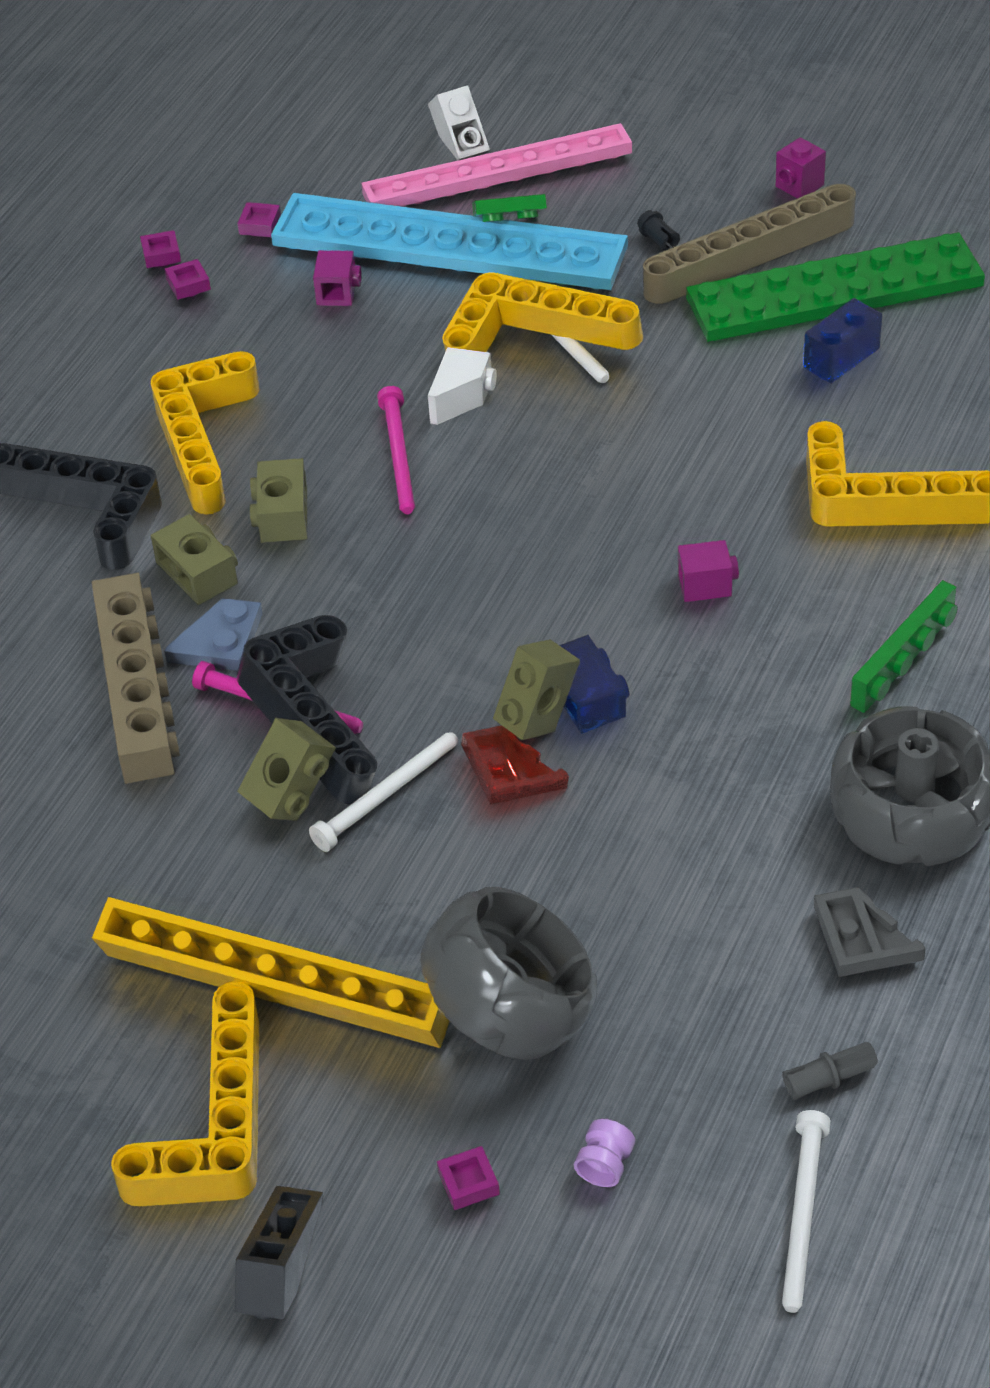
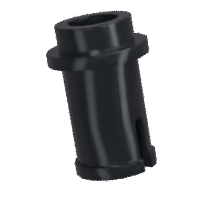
M648 210L639 217L637 225L640 234L645 237L649 236L663 251L671 249L666 242L672 248L678 245L680 241L679 233L663 221V216L660 212Z

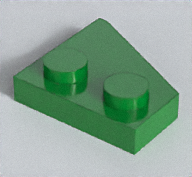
M545 194L475 200L472 202L473 217L482 216L483 222L503 221V215L517 214V219L538 217V212L547 208Z

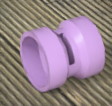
M597 1119L590 1124L586 1134L587 1146L581 1148L574 1161V1169L587 1182L600 1187L610 1188L616 1186L620 1181L624 1171L622 1161L630 1156L635 1145V1137L628 1128L616 1121Z

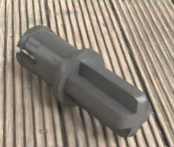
M864 1042L829 1055L827 1052L820 1053L819 1059L783 1071L782 1076L790 1097L792 1096L793 1100H797L822 1088L831 1086L835 1089L840 1087L841 1080L874 1068L878 1063V1059L872 1045L869 1042Z

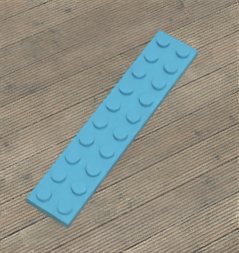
M299 193L292 194L271 234L273 246L316 252L318 250L354 251V257L377 259L483 274L489 272L528 280L588 287L596 290H612L628 248V235L510 220L483 222L482 217L479 216L473 217L471 215Z

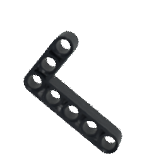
M0 443V494L103 511L93 530L101 565L110 570H118L131 564L161 509L162 501L155 470L144 465Z
M320 615L248 640L242 652L237 672V682L272 724L275 718L302 721L336 747L329 760L327 771L319 780L338 801L351 805L371 789L377 770V761L306 678L332 669L338 664L347 635L345 623L331 615Z

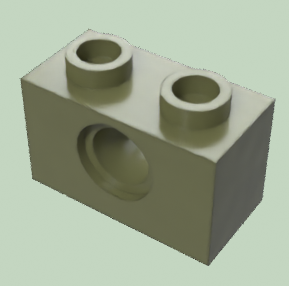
M304 459L257 461V477L250 478L252 501H257V504H250V520L252 527H259L261 543L307 539V480Z
M191 514L150 535L156 563L197 605L238 584L235 569L238 565V560L233 550L228 545L223 546L215 538L210 527L206 524L201 525Z
M551 639L518 646L493 719L521 740L555 732L580 659Z
M275 718L237 792L271 819L297 821L308 807L309 798L320 777L327 771L329 760L336 747L302 721Z

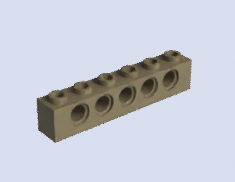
M139 572L91 581L117 751L124 782L127 784L174 775L172 757L180 756L176 732L167 731V727L175 726L170 701L162 702V697L169 696L165 672L157 673V668L164 667L160 643L152 644V640L159 639L155 615L147 616V612L154 611L150 587L142 588Z

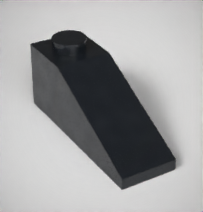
M276 1185L236 1258V1313L250 1314L264 1320L273 1318L284 1320L298 1291L322 1206L323 1192Z

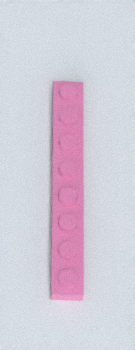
M620 123L362 182V193L366 202L401 207L410 204H420L436 198L454 196L458 193L475 189H485L493 185L519 181L523 178L540 174H550L557 170L575 166L580 167L605 159H615L632 153V141Z

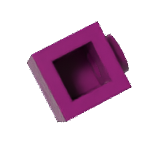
M799 137L776 152L775 186L795 198L815 192L824 186L826 151Z
M318 250L313 275L316 305L352 306L355 287H360L362 280L361 266L355 265L354 251Z
M726 540L678 546V577L684 602L732 596V580L739 578V569L736 555L729 556Z

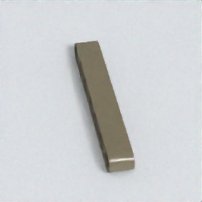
M833 184L651 256L643 263V295L649 302L655 304L667 303L685 296L687 286L727 279L848 230L854 224L856 191L847 184Z

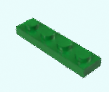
M942 580L852 677L851 707L865 713L876 700H883L889 691L891 683L898 676H904L908 672L913 659L921 651L925 652L930 648L935 635L943 626L947 628L952 624L958 611V606L955 605L957 586Z

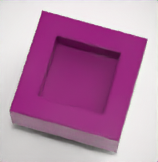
M246 202L237 223L239 234L271 237L281 217L280 205Z
M174 230L140 236L147 268L164 267L181 262Z
M198 259L165 268L166 280L177 300L211 290L209 277Z
M482 1146L437 1161L439 1176L454 1210L500 1195L499 1183Z

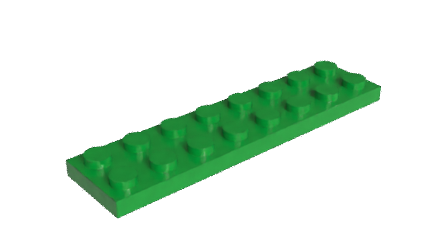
M957 232L922 240H912L907 243L887 247H877L872 250L852 254H842L837 257L808 261L782 268H773L747 275H738L712 282H703L687 286L686 298L707 342L982 287L984 286L985 274L961 234Z

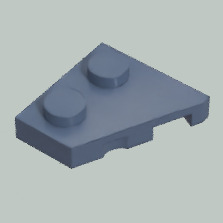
M222 598L165 648L166 662L197 666L201 661L214 664L217 669L238 671L244 645L248 640L254 638L263 614L261 603Z

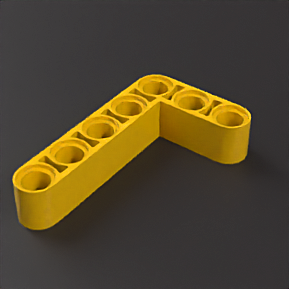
M489 272L478 276L473 281L442 337L445 351L449 347L487 352L503 324L611 348L628 350L637 347L642 342L643 330L639 308L632 301Z
M243 351L157 372L151 378V388L158 419L191 506L200 514H214L224 507L226 500L221 470L198 413L247 401L258 395L260 389L255 357Z
M828 421L817 422L809 427L806 465L810 515L815 523L822 526L990 523V471L846 473L842 429L837 424Z
M237 981L226 982L214 992L212 1002L208 1138L132 1143L118 1149L113 1155L111 1166L119 1195L125 1203L131 1206H154L237 1200L246 1197L254 1190L257 1182L260 1023L254 993L248 984ZM231 1167H237L236 1169L227 1170ZM189 1170L188 1172L180 1173L181 1171ZM141 1173V1174L138 1175V1176L131 1177V1176H133L134 1174Z

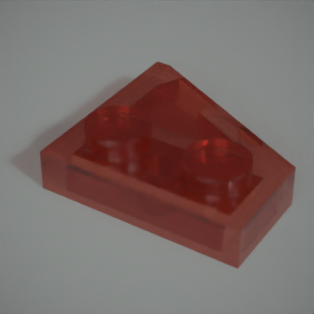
M502 725L462 733L461 746L490 805L567 789L569 776L562 768L556 772L541 762L540 752L530 745L520 742L516 735Z

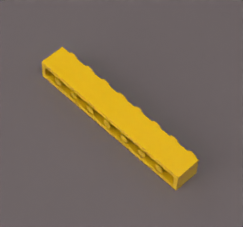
M111 897L107 898L92 936L96 944L109 957L218 987L226 982H241L248 984L252 988L254 997L441 1048L450 1022L436 1006L428 983Z

